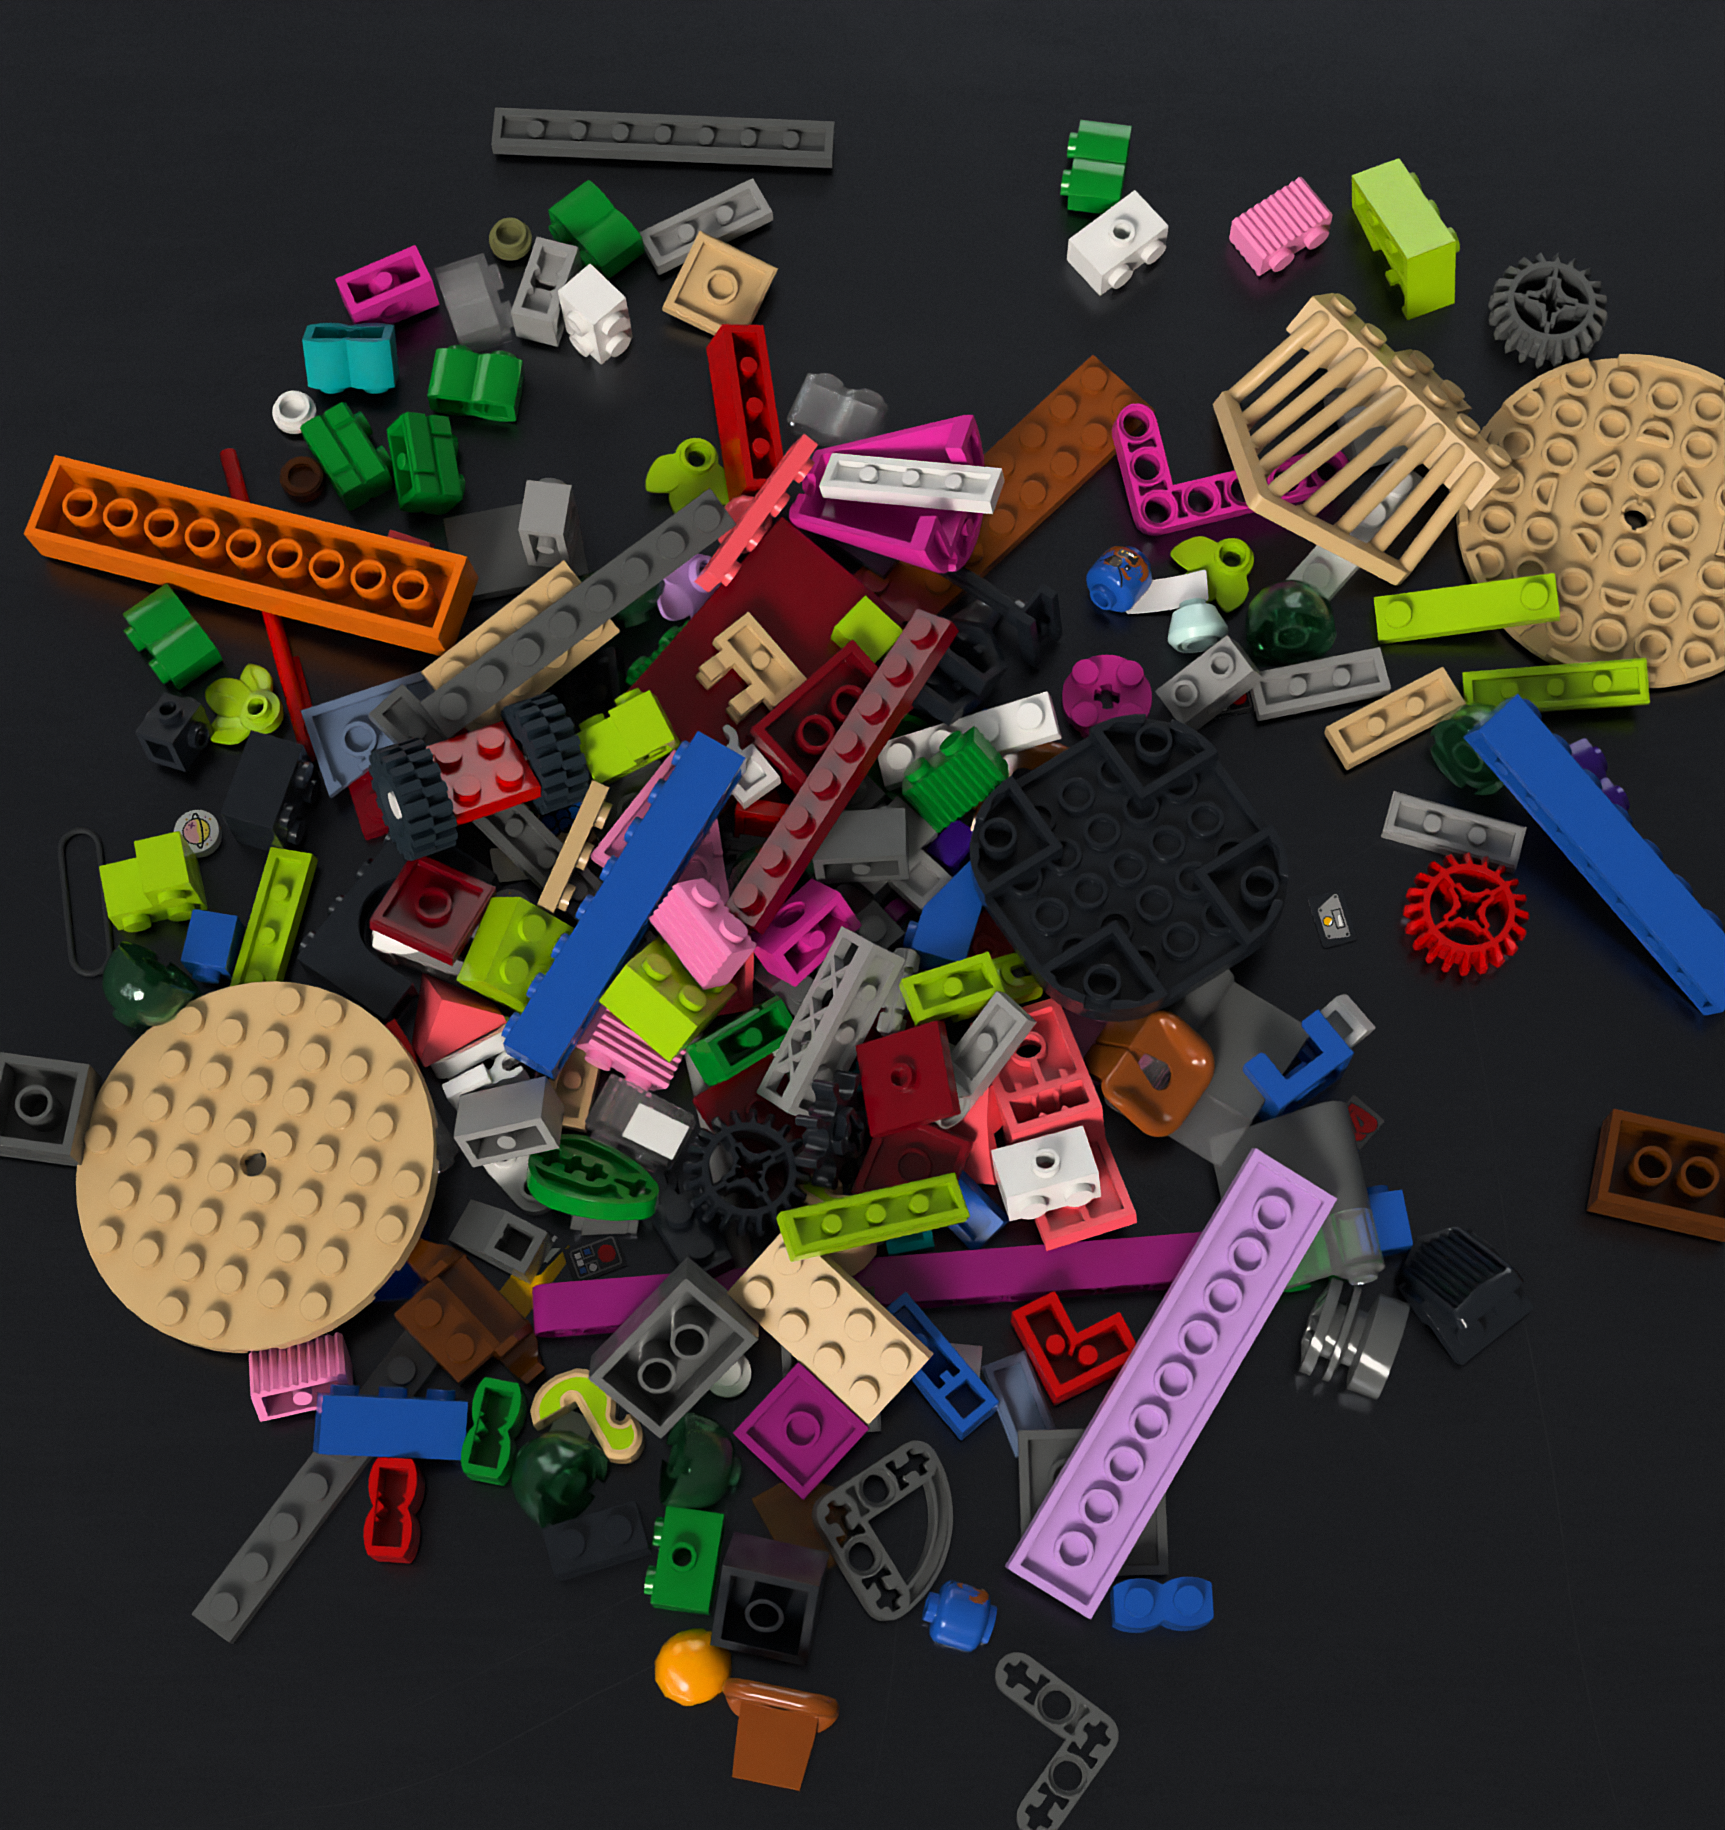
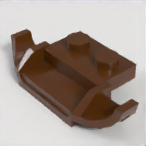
M420 1236L406 1262L426 1285L394 1313L395 1318L458 1386L492 1356L514 1378L527 1385L545 1369L540 1356L537 1338L534 1336L530 1321L526 1320L470 1261L465 1253L448 1245L434 1243Z

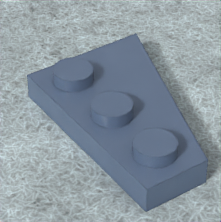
M421 671L301 710L330 798H333L369 771V765H371L369 755H371L372 751L394 744L369 719V713L401 684L420 702L435 691L421 674Z

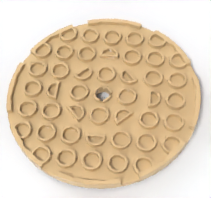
M1619 354L1618 358L1589 361L1588 358L1559 366L1522 386L1505 400L1502 407L1480 431L1479 434L1490 445L1496 444L1509 454L1512 459L1510 464L1519 473L1508 486L1491 490L1475 510L1471 511L1463 503L1456 514L1458 542L1463 562L1472 584L1555 573L1560 621L1504 628L1512 638L1531 653L1551 665L1647 658L1649 688L1688 684L1711 677L1725 670V380L1691 364L1653 355ZM1631 510L1641 512L1647 520V525L1632 530V526L1626 522L1623 514Z
M278 981L252 982L223 988L182 1005L148 1029L126 1051L110 1072L94 1102L90 1126L84 1138L85 1149L82 1164L77 1165L76 1195L81 1230L88 1251L99 1273L122 1303L144 1322L178 1340L213 1351L248 1353V1351L272 1348L285 1349L332 1331L369 1305L376 1298L374 1294L388 1281L394 1271H400L416 1246L427 1222L436 1191L439 1160L436 1159L437 1142L435 1128H438V1123L425 1079L413 1057L401 1041L378 1019L348 999L318 987ZM263 1152L266 1156V1167L259 1175L249 1176L245 1161L250 1160L255 1154Z

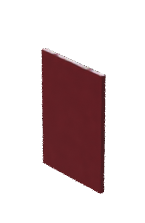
M781 517L741 562L742 566L727 586L722 584L627 692L639 688L643 693L650 690L658 698L680 743L684 740L691 742L697 731L727 746L729 740L724 735L723 727L729 725L737 732L740 749L744 750L750 745L745 737L751 728L764 718L770 710L762 702L736 725L725 710L730 706L728 703L731 699L749 687L733 668L708 691L698 681L696 675L700 672L699 667L719 653L712 644L718 635L749 612L806 679H808L841 650L830 639L834 627L865 595L899 627L905 622V619L886 604L879 595L874 594L813 543L810 538L806 537L785 518Z

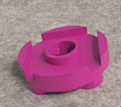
M1116 655L1093 656L1078 661L1066 678L1062 691V712L1068 724L1070 725L1071 723L1074 729L1081 733L1080 736L1085 739L1089 736V728L1111 718L1132 714H1146L1145 719H1148L1152 704L1151 686L1144 675L1143 668L1137 662ZM1108 690L1112 692V695L1118 696L1119 703L1112 702V709H1103L1102 702L1095 701L1094 696L1097 693L1101 694L1102 691Z

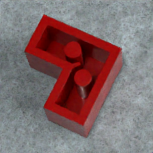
M1055 1291L1013 1311L1011 1315V1324L1054 1406L1118 1375L1137 1344L1120 1312L1077 1333Z

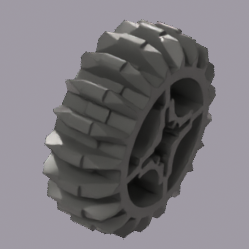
M1540 252L1535 256L1533 263L1523 257L1519 260L1516 268L1509 266L1505 270L1503 278H1499L1493 288L1494 294L1491 295L1488 302L1489 310H1491L1488 318L1489 325L1496 327L1494 331L1495 340H1507L1504 346L1505 354L1518 350L1520 352L1518 357L1520 363L1527 360V357L1535 358L1534 362L1537 369L1543 365L1544 360H1549L1555 369L1561 365L1563 358L1568 363L1577 361L1579 354L1586 356L1591 351L1593 343L1599 341L1602 336V326H1605L1608 315L1605 311L1607 296L1599 294L1602 288L1601 281H1589L1591 276L1590 268L1578 271L1576 269V258L1569 261L1568 265L1561 263L1559 252L1553 256L1552 261H1546ZM1544 287L1539 291H1527L1533 288ZM1547 300H1549L1548 310H1550L1549 322H1547L1548 311H1546L1545 305ZM1557 330L1568 331L1562 334H1551L1552 332Z

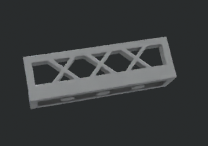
M841 926L756 1093L789 1114L809 1116L808 1109L816 1101L815 1093L811 1086L813 1080L819 1079L834 1082L836 1070L849 1071L857 1056L855 1046L863 1044L906 959ZM851 943H854L859 947L850 964L844 967L843 959ZM833 988V998L828 1007L822 1009V1000L826 992ZM811 1030L812 1039L807 1048L801 1051V1041L805 1033ZM790 1071V1082L781 1096L776 1090L784 1074Z

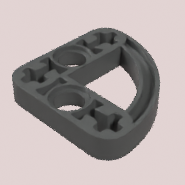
M913 1440L899 1445L821 1496L812 1508L811 1519L815 1529L865 1611L876 1620L890 1621L900 1618L910 1611L926 1595L937 1579L946 1560L951 1542L953 1504L947 1476L936 1452L929 1444ZM908 1451L912 1456L916 1454L922 1455L924 1461L919 1465L920 1475L916 1471H911L896 1479V1476L891 1471L900 1468L909 1461L906 1454ZM888 1462L890 1464L891 1471L885 1467V1465ZM870 1475H877L885 1481L887 1493L881 1502L873 1503L863 1493V1483ZM897 1480L903 1484V1488L899 1489ZM923 1485L928 1507L927 1535L920 1559L905 1582L868 1523V1520ZM830 1502L834 1507L842 1505L846 1513L840 1518L846 1530H853L857 1526L860 1534L846 1538L839 1545L836 1537L843 1536L845 1533L838 1523L828 1524L826 1522L825 1516L830 1513L827 1504ZM858 1542L868 1545L873 1553L871 1566L864 1571L855 1569L849 1561V1551ZM883 1569L885 1576L876 1579L884 1590H895L897 1596L892 1599L894 1609L891 1610L889 1607L879 1608L876 1603L881 1597L879 1589L875 1583H869L865 1587L862 1579L874 1576Z

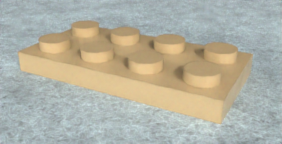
M563 560L421 671V674L436 691L582 582ZM609 619L464 728L470 732L500 722L502 720L500 714L501 710H504L503 707L542 694L620 632L619 629Z
M781 1233L727 1292L735 1302L867 1426L934 1354L828 1254L790 1262Z

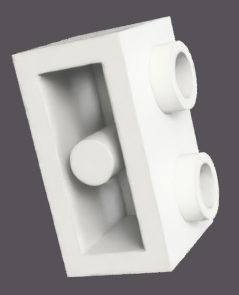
M589 264L558 290V296L565 328L571 335L569 337L571 343L583 356L587 357L590 354L602 365L611 356L617 357L622 354L629 346L633 335L626 297L596 268Z

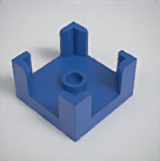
M1316 1010L1302 1021L1301 1026L1310 1038L1297 1056L1302 1063L1292 1069L1285 1077L1265 1053L1257 1054L1244 1064L1242 1069L1244 1074L1265 1098L1264 1105L1258 1113L1263 1122L1298 1111L1343 1077L1354 1052L1319 1010Z

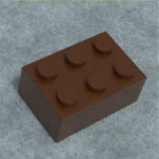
M1613 1109L1602 1122L1587 1211L1725 1242V1133Z

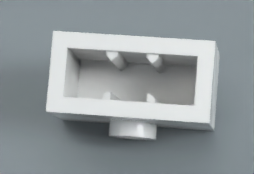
M1134 190L1069 239L1067 261L1101 296L1111 287L1118 289L1131 278L1135 269L1145 262L1147 264L1155 262L1164 253L1169 226Z
M1083 1125L991 1150L994 1174L1009 1221L1021 1218L1027 1220L1035 1219L1047 1211L1065 1206L1079 1207L1087 1204L1094 1198L1101 1197L1099 1171Z

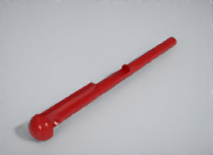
M233 448L222 450L219 456L230 497L250 503L236 450ZM261 611L296 737V743L304 746L311 761L314 762L317 758L301 710L313 706L299 656L292 657L282 617Z

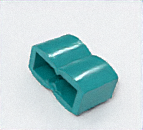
M318 323L307 326L302 342L308 387L320 389L328 394L339 393L349 387L363 389L371 394H378L395 387L399 375L394 325L385 323H361L355 325Z

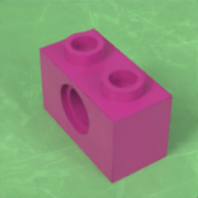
M416 245L335 279L343 303L354 325L361 323L393 325L439 305L433 280Z
M811 878L781 906L763 936L756 932H752L750 936L751 941L757 943L756 949L753 952L767 972L796 987L824 961L841 926L855 932L862 924L840 892Z

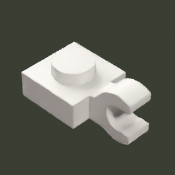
M503 1050L495 1058L494 1064L489 1070L482 1063L473 1069L461 1072L456 1078L442 1084L446 1098L458 1111L460 1095L526 1081L530 1077L522 1066L509 1071L513 1065L520 1063V1061L506 1054V1051Z

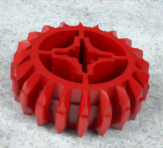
M1470 852L1463 855L1461 864H1458L1452 854L1446 855L1443 866L1436 861L1429 863L1427 867L1428 874L1419 872L1414 879L1417 887H1410L1405 896L1411 903L1404 906L1403 916L1412 919V921L1406 924L1405 932L1410 935L1419 934L1412 945L1414 950H1421L1427 947L1429 949L1425 958L1427 963L1434 962L1436 957L1443 959L1444 962L1441 966L1443 973L1449 972L1453 963L1458 964L1461 976H1467L1471 964L1474 965L1480 975L1487 972L1489 962L1497 968L1501 967L1505 962L1504 954L1513 956L1518 950L1515 941H1522L1527 933L1521 925L1527 923L1529 912L1519 909L1527 901L1526 894H1513V891L1519 885L1518 878L1504 881L1502 877L1506 872L1505 865L1498 866L1494 872L1488 868L1490 864L1489 856H1484L1479 865L1473 864V857ZM1461 884L1472 885L1483 891L1472 893L1467 891ZM1439 891L1444 898L1442 904L1446 914L1435 925L1430 912V899ZM1496 904L1501 916V930L1494 938L1488 930L1490 924L1485 914ZM1460 908H1463V912L1466 909L1471 912L1477 909L1471 921H1469L1468 916L1466 920L1460 916L1455 919ZM1462 936L1471 945L1456 943L1448 939V937Z

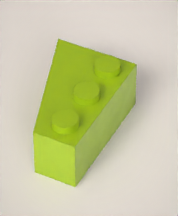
M1399 158L1352 175V208L1373 251L1382 249L1391 267V270L1386 271L1385 276L1390 286L1399 283L1405 296V305L1402 306V311L1406 319L1410 320L1454 304L1456 253L1460 251L1459 240L1452 227L1447 228L1441 220L1436 203L1432 199L1428 200L1423 194L1417 175L1414 172L1409 173Z

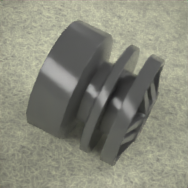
M1332 1276L1327 1287L1318 1299L1316 1298L1308 1317L1300 1343L1301 1361L1299 1372L1311 1375L1318 1357H1324L1326 1361L1321 1380L1329 1382L1340 1364L1349 1366L1347 1389L1377 1400L1397 1354L1408 1319L1410 1304L1379 1294L1368 1312L1359 1308L1362 1287L1356 1284L1353 1286L1346 1304L1338 1301L1343 1280Z

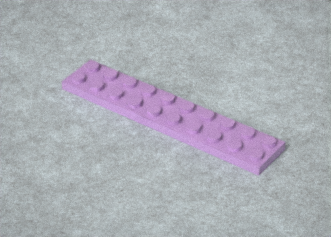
M1257 1148L1251 1149L1006 1563L1005 1567L1091 1620L1333 1208L1337 1198Z

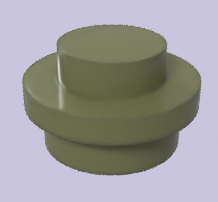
M508 217L499 220L489 234L491 250L497 257L504 260L522 258L529 252L532 246V235L529 227L516 218Z

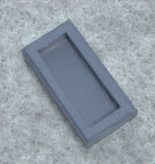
M1026 1350L981 1367L988 1389L999 1401L997 1412L1015 1458L1018 1457V1430H1056Z

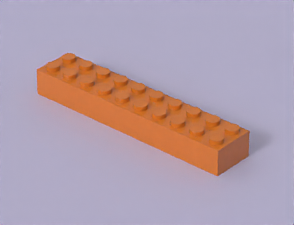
M55 455L24 532L27 539L43 556L161 586L167 583L173 589L437 656H442L455 646L479 579L467 556Z

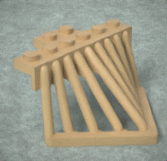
M1338 293L1315 295L1310 298L1286 328L1291 335L1233 387L1223 391L1212 405L1246 504L1252 511L1377 577L1398 586L1414 570L1463 503L1471 511L1475 510L1491 490L1508 486L1519 472L1510 464L1512 459L1505 450L1496 444L1490 445L1479 434V426L1473 419L1467 416L1472 407L1463 400L1465 397L1464 392L1453 382L1443 380L1432 370L1434 368L1433 362L1425 354L1418 350L1413 351L1412 349L1394 352L1385 343L1387 338L1384 333L1370 323L1365 324L1354 313L1356 311L1354 304L1345 296ZM1301 348L1309 352L1303 360L1242 412L1239 405L1242 400ZM1318 368L1328 370L1325 375L1250 436L1249 431ZM1335 388L1347 389L1259 460L1257 455L1267 444ZM1360 406L1366 407L1361 413L1276 477L1269 485L1267 484L1266 479L1275 469L1349 410ZM1383 425L1387 428L1314 492L1303 504L1295 506L1281 498L1286 492L1366 430ZM1404 445L1408 449L1334 525L1316 517L1323 508L1393 447ZM1423 463L1429 469L1425 477L1368 543L1350 535L1416 466ZM1444 484L1450 493L1402 557L1397 560L1384 553L1438 487Z

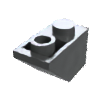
M472 1199L469 1201L448 1239L455 1246L529 1284L533 1282L554 1244L548 1232L506 1210Z

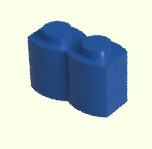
M1179 1577L1169 1580L1163 1585L1150 1579H1129L1113 1586L1110 1592L1112 1627L1123 1632L1142 1633L1153 1630L1160 1625L1176 1631H1191L1207 1625L1214 1618L1212 1583L1202 1578Z

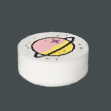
M192 810L185 813L178 819L174 828V832L180 831L197 858L212 854L219 847L222 840V830L219 823L207 811Z

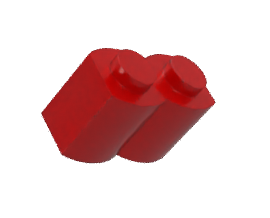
M378 1457L372 1466L369 1476V1496L373 1507L368 1513L364 1525L365 1549L367 1554L378 1562L411 1563L417 1554L420 1544V1526L416 1514L424 1498V1475L421 1467L413 1459Z

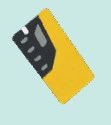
M549 1231L546 1232H548L554 1244L533 1282L529 1284L511 1275L499 1291L524 1318L533 1309L532 1288L536 1285L552 1283L566 1265L562 1250L570 1246Z

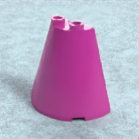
M962 415L814 452L812 460L815 464L802 480L805 494H798L796 501L790 507L789 519L795 528L804 529L937 573L958 571L966 564L976 545L983 513L823 498L819 485L832 453L983 467L985 464L982 442L974 415Z

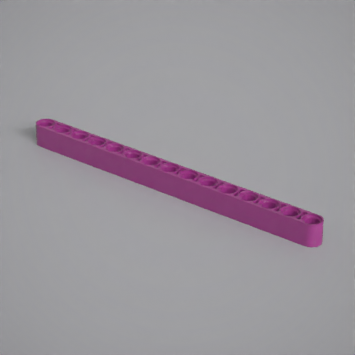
M1202 1232L1080 1241L1046 1251L1044 1244L876 1257L863 1270L851 1277L862 1287L874 1286L875 1299L884 1308L888 1307L904 1292L909 1294L920 1309L1037 1300L1053 1291L1056 1292L1058 1298L1168 1290ZM748 1268L732 1269L714 1279L729 1291ZM670 1274L536 1285L532 1288L534 1336L557 1338L614 1333Z

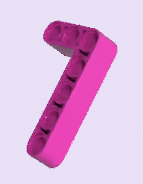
M1137 403L1124 407L1119 413L1112 427V437L1133 521L1137 529L1143 534L1159 536L1254 513L1247 506L1246 502L1237 501L1231 493V485L1239 483L1235 470L1173 485L1157 419L1153 411L1148 406ZM1128 418L1140 420L1145 427V434L1140 437L1130 436L1123 427V421ZM1339 451L1326 463L1333 466L1337 473L1349 461ZM1307 453L1290 457L1266 479L1267 484L1269 485L1274 480L1275 473L1284 472ZM1140 460L1150 462L1155 468V478L1151 480L1141 479L1135 473L1134 463ZM1316 469L1295 485L1293 491L1286 492L1281 498L1291 504L1307 500L1327 481L1322 480L1318 476ZM1189 494H1203L1209 502L1208 511L1199 513L1190 508L1188 503ZM1149 503L1160 504L1165 509L1166 520L1162 523L1150 521L1145 514V506Z

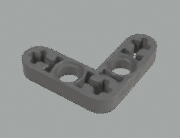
M1013 1652L1005 1655L996 1667L995 1681L998 1689L1065 1740L1020 1803L1016 1814V1821L1020 1830H1032L1027 1826L1030 1816L1025 1810L1029 1805L1038 1808L1043 1803L1047 1795L1039 1793L1038 1789L1045 1783L1055 1796L1068 1800V1803L1061 1810L1055 1802L1047 1813V1817L1052 1821L1051 1826L1047 1829L1040 1825L1036 1830H1058L1115 1749L1119 1740V1731L1116 1723L1109 1715L1032 1657L1024 1653ZM1020 1662L1024 1663L1028 1667L1025 1676L1036 1685L1039 1676H1043L1049 1681L1048 1684L1039 1690L1034 1705L1024 1700L1031 1693L1028 1688L1019 1683L1014 1688L1006 1684L1008 1674L1004 1671V1668L1008 1664L1012 1667H1017ZM1060 1691L1069 1698L1071 1708L1065 1718L1054 1720L1044 1713L1042 1701L1049 1692ZM1101 1722L1107 1727L1104 1735L1110 1741L1106 1747L1097 1744L1087 1757L1097 1761L1094 1767L1090 1769L1080 1756L1068 1752L1067 1749L1071 1743H1074L1080 1750L1088 1739L1087 1733L1083 1731L1084 1726L1089 1724L1095 1727ZM1064 1761L1075 1763L1082 1773L1080 1785L1071 1791L1060 1789L1053 1779L1055 1767Z

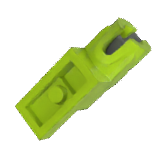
M989 951L902 978L899 984L915 1027L947 1017H951L952 1022L956 1023L978 1016L996 991L1006 993L1018 1005L1040 998L1043 994V989L1032 975H1028L1029 970L1017 953L991 959Z

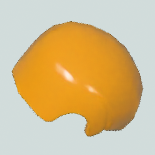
M704 1628L688 1629L678 1632L663 1644L654 1663L655 1681L665 1697L683 1706H693L707 1702L722 1692L723 1682L732 1675L731 1653L728 1649L710 1645L712 1631H706Z

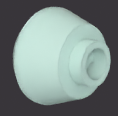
M1194 598L1181 602L1179 609L1173 612L1167 639L1168 643L1179 652H1203L1224 638L1229 630L1214 605L1207 604L1205 599Z

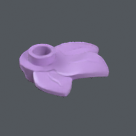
M697 554L663 579L664 584L659 589L657 603L659 611L665 619L677 621L689 615L692 619L714 594L716 589L719 588L721 582L708 593L694 582L711 559V556Z

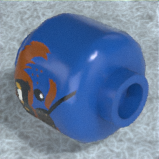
M1113 546L1107 549L1092 565L1086 575L1087 587L1093 603L1103 610L1125 612L1132 609L1152 584L1151 565L1148 558L1140 550L1131 546Z
M949 1580L941 1586L938 1594L929 1592L924 1605L922 1620L930 1622L929 1634L933 1641L971 1652L980 1643H988L996 1620L997 1606L991 1605L990 1595L984 1589Z

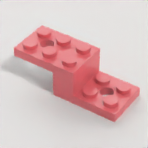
M1052 998L1021 1007L1037 1023L1017 1050L1025 1045H1034L1041 1049L1040 1052L1034 1057L1025 1058L1019 1056L1016 1050L992 1082L1003 1123L1002 1132L1006 1146L1083 1125L1099 1171L1101 1197L1094 1198L1087 1204L1079 1207L1065 1206L1050 1210L1042 1216L1035 1218L1046 1251L1137 1223L1135 1209L1105 1137L1101 1102L1063 1008Z

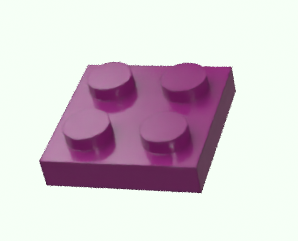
M798 1362L733 1434L804 1500L870 1427L855 1415L806 1367Z

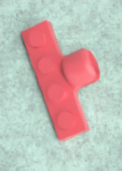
M803 434L789 448L755 496L741 495L733 498L724 506L737 525L718 538L721 545L694 581L696 584L709 593L720 582L725 586L731 582L742 566L737 561L739 555L751 552L773 527V517L775 518L781 512L791 497L785 492L793 480L799 484L815 464L809 457L818 446L816 442Z

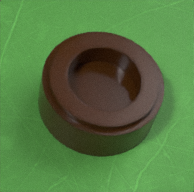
M294 457L287 461L280 471L281 486L285 494L293 501L310 502L318 498L324 491L326 485L325 474L321 465L311 457Z

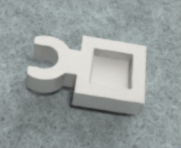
M725 725L723 732L729 740V744L726 747L746 758V772L732 793L741 806L746 809L781 784V779L753 743L744 750H741L737 732L731 726Z

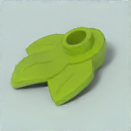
M690 438L683 441L674 454L658 457L647 474L646 490L653 493H669V503L674 514L709 488L722 505L729 503L724 468L718 464V454L714 446L704 439ZM690 456H698L703 460V465L699 467L692 466L688 458Z
M1198 536L1185 540L1174 547L1170 556L1187 570L1185 574L1206 570L1209 597L1208 601H1206L1207 604L1216 599L1220 608L1226 613H1230L1244 603L1249 592L1247 576L1251 572L1254 563L1253 552L1245 542L1237 538H1227L1217 543L1207 537ZM1226 557H1235L1239 564L1235 567H1230L1223 560Z
M249 663L244 668L240 680L221 678L209 685L205 691L206 702L211 710L218 714L211 724L214 734L210 740L215 743L225 745L238 744L250 735L251 730L267 734L276 730L282 723L284 717L283 705L280 698L273 693V678L260 665Z

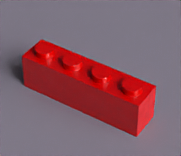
M722 324L706 349L728 499L730 502L733 498L741 495L755 496L784 455L764 325Z

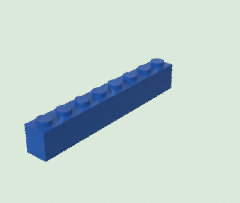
M1519 694L1502 701L1464 736V739L1704 1016L1723 1012L1725 1010V933L1722 931L1724 926L1721 920L1712 911L1703 909L1692 896L1693 889L1690 884L1680 875L1673 874L1662 861L1663 855L1659 848L1650 840L1643 839L1633 828V820L1628 812L1608 799L1602 792L1603 786L1597 776L1591 771L1583 769L1571 756L1572 749L1561 736L1552 734L1541 721L1542 715L1538 708L1531 701L1522 699Z
M697 731L691 742L684 740L678 747L671 762L675 766L667 781L660 778L653 787L647 801L652 804L643 819L637 816L630 824L624 836V841L627 842L626 847L619 858L615 855L609 858L599 877L600 880L604 881L595 896L588 894L584 898L575 915V918L579 920L571 935L563 933L551 953V957L555 959L546 975L542 972L536 975L526 993L530 1001L521 1014L514 1012L502 1031L501 1036L506 1038L503 1042L506 1054L553 1081L556 1080L602 1004L599 1002V999L628 963L652 923L649 921V917L654 914L653 911L658 909V905L668 896L667 893L673 889L672 886L677 884L746 772V758Z

